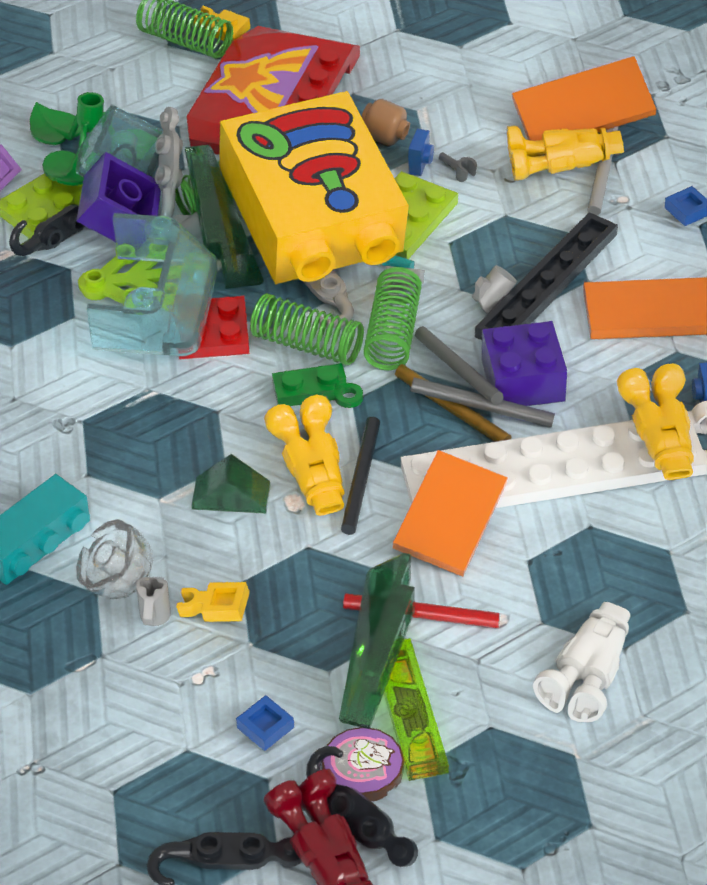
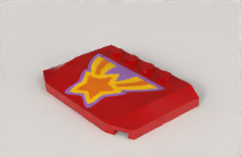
M257 26L231 42L187 114L190 149L219 155L220 121L332 95L344 73H351L360 56V46Z

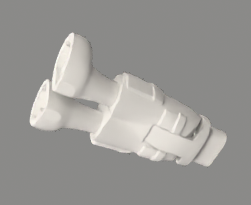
M603 602L599 609L593 610L576 635L564 645V648L558 655L556 666L559 671L546 669L536 676L533 689L536 697L544 706L556 713L562 711L574 682L582 679L584 681L583 684L576 689L569 702V717L577 722H593L603 715L607 708V700L601 690L607 689L619 669V656L629 631L627 623L630 618L629 611L610 602Z

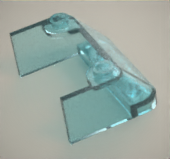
M114 213L113 225L118 259L164 263L157 288L140 287L131 291L125 298L124 306L87 305L92 350L172 356L193 354L199 349L218 273L216 256L171 217Z

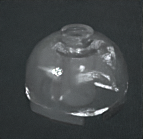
M119 519L107 521L92 533L91 536L96 540L92 543L91 547L87 549L83 546L76 565L77 580L94 594L107 599H122L129 597L137 591L136 582L139 578L150 576L153 553L148 540L137 528Z

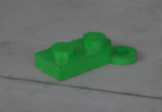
M342 363L272 373V383L277 405L285 404L290 407L301 405L306 398L313 395H323L329 401L335 400L339 406L344 408L357 407L363 401L362 388L354 383H346V375ZM346 393H353L355 396L352 398H346L343 395Z

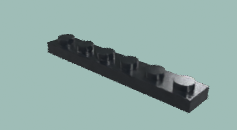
M589 212L475 326V338L482 340V329L531 324L617 236L618 225Z

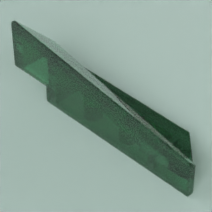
M209 145L185 147L206 260L220 259L225 289L263 284V277L212 148Z
M402 553L372 567L366 574L339 715V721L342 723L366 729L371 728L415 613V587L409 586L411 581V554Z

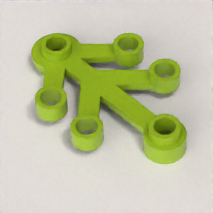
M156 238L150 242V252L127 272L117 273L123 266L131 264L137 259L135 245L130 242H123L116 246V256L101 269H91L84 272L78 279V287L87 299L101 300L109 297L123 304V307L129 311L138 310L143 306L142 293L156 299L160 305L168 307L174 305L175 301H178L176 286L169 283L159 286L153 282L185 278V282L189 286L200 288L207 286L212 281V270L210 263L200 256L190 258L186 265L152 269L158 262L170 256L169 241L164 238ZM127 285L130 286V287H132V288H128V289H126V290H123V289L119 288V286H127Z

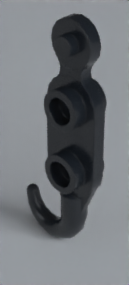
M72 204L67 206L46 221L39 223L35 228L34 235L22 244L19 242V237L22 230L26 227L27 221L22 220L19 222L10 235L9 245L11 251L18 256H26L35 251L49 250L57 247L75 233L82 231L85 226L76 221L79 205Z
M324 746L317 749L307 763L306 777L320 770V765L324 758L328 756L342 758L344 752L335 746ZM336 784L334 791L327 798L331 815L339 814L344 816L352 835L363 846L370 849L385 848L392 864L398 867L411 866L418 856L416 843L408 837L396 836L392 819L359 791L352 787Z
M207 832L182 842H168L155 848L149 855L147 871L155 883L159 885H174L175 881L172 878L165 877L159 871L160 864L170 858H181L205 869L230 870L259 869L270 861H277L284 866L293 867L299 865L301 859L290 844L292 837L284 838L279 842H270L265 836L258 833Z

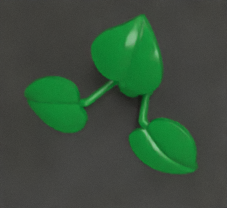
M93 92L83 93L78 96L76 116L47 108L38 102L35 103L30 116V132L41 143L58 145L66 139L73 140L74 137L80 135L77 154L64 150L55 151L48 154L43 161V172L50 180L69 186L83 185L84 175L97 162L95 158L83 156L87 132L93 133L98 131L104 123L113 145L121 147L120 154L128 160L141 163L153 162L159 159L155 145L158 137L163 133L142 129H126L118 132L116 136L110 122V113L104 112V98L100 94Z

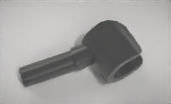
M444 152L440 153L439 160L456 170V179L458 181H466L468 173L472 176L476 175L477 162L473 158L463 157L458 161Z

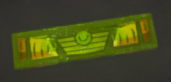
M411 638L372 645L373 659L396 739L402 749L408 781L448 774L449 763Z

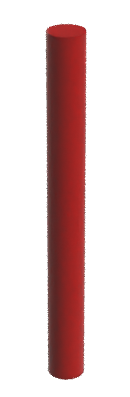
M345 593L343 609L491 628H499L500 613L348 593Z

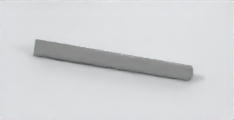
M619 127L608 129L606 132L618 131ZM610 155L609 160L598 161L588 213L590 212L595 215L601 213L613 155Z

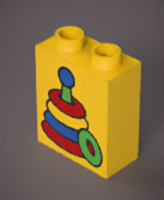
M348 91L220 121L219 169L275 284L295 279L313 282L327 276L333 269L360 262L368 265H378L387 262L397 253L403 252L409 205Z

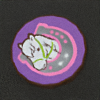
M368 727L352 728L334 736L326 745L339 748L344 752L342 758L335 756L324 758L321 762L322 769H331L336 777V784L356 789L371 802L386 797L388 791L392 790L394 786L396 789L401 783L404 772V757L400 745L389 734L379 729Z

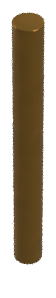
M404 364L398 366L395 371V376L412 386L414 377L426 380ZM425 395L494 442L510 440L512 438L510 434L466 405Z

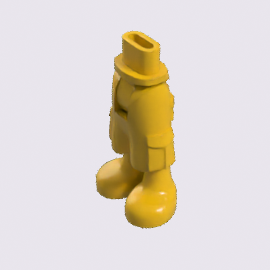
M507 126L509 158L515 181L524 180L529 175L543 170H548V173L554 174L572 170L575 167H588L600 160H609L610 155L624 153L620 131L606 132L605 128H600L599 134L597 129L546 130L542 134V140L531 141L523 137L518 126Z
M672 363L662 365L655 371L651 382L653 397L659 406L650 399V384L645 371L640 368L628 369L622 372L617 379L618 392L627 403L636 409L632 415L637 434L645 442L648 454L654 460L655 467L658 470H662L663 476L667 480L690 477L693 474L691 464L694 461L689 434L690 419L683 402H679L676 399L686 381L683 369L679 365Z
M313 395L306 398L300 406V419L305 432L308 434V441L301 438L296 414L290 406L282 404L269 409L264 418L266 428L273 436L285 442L286 445L284 446L282 456L287 465L286 467L292 476L296 478L302 493L306 496L307 504L314 507L315 513L318 516L342 510L344 508L342 497L345 492L339 468V451L335 438L330 433L325 432V427L332 415V406L328 398L323 395Z

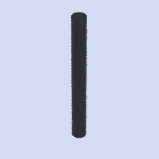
M368 417L364 427L341 525V531L347 535L354 534L357 528L380 427V420L376 417Z

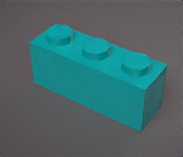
M55 473L0 515V581L8 585L18 576L25 574L32 565L45 555L52 553L63 541L85 527L90 521L87 495Z

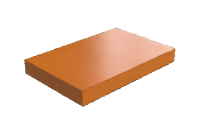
M438 450L393 541V549L463 577L504 491L508 477Z

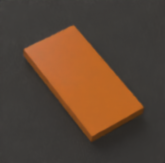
M635 56L512 93V100L528 140L531 141L542 140V134L546 130L597 129L600 132V128L608 130L656 115L655 104Z
M707 277L584 282L583 294L590 339L707 335Z

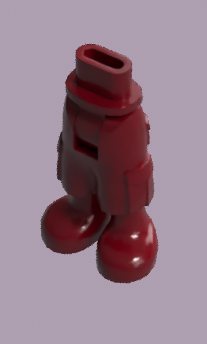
M322 769L313 773L300 786H298L295 780H288L275 786L265 795L264 803L266 808L273 816L281 819L292 831L293 836L290 839V844L300 857L301 862L311 870L317 885H373L371 880H368L366 867L356 848L355 836L352 835L344 816L339 814L331 815L327 798L336 787V777L331 769ZM303 811L307 814V816L310 818L312 822H307L303 814Z

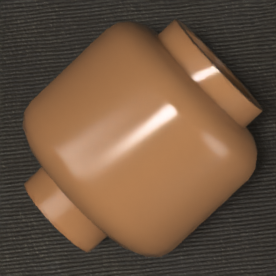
M378 99L373 104L368 103L361 115L374 141L385 146H392L399 139L404 140L410 129V122L406 121V110L402 106L384 99Z

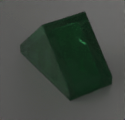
M230 454L196 477L191 504L192 510L266 514L271 487L270 480L233 454Z

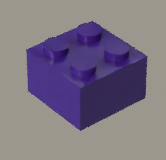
M105 152L84 175L76 221L117 244L130 242L137 249L156 229L161 190L154 178Z
M553 321L482 329L481 360L485 376L493 386L503 393V400L524 406L566 401L567 368Z

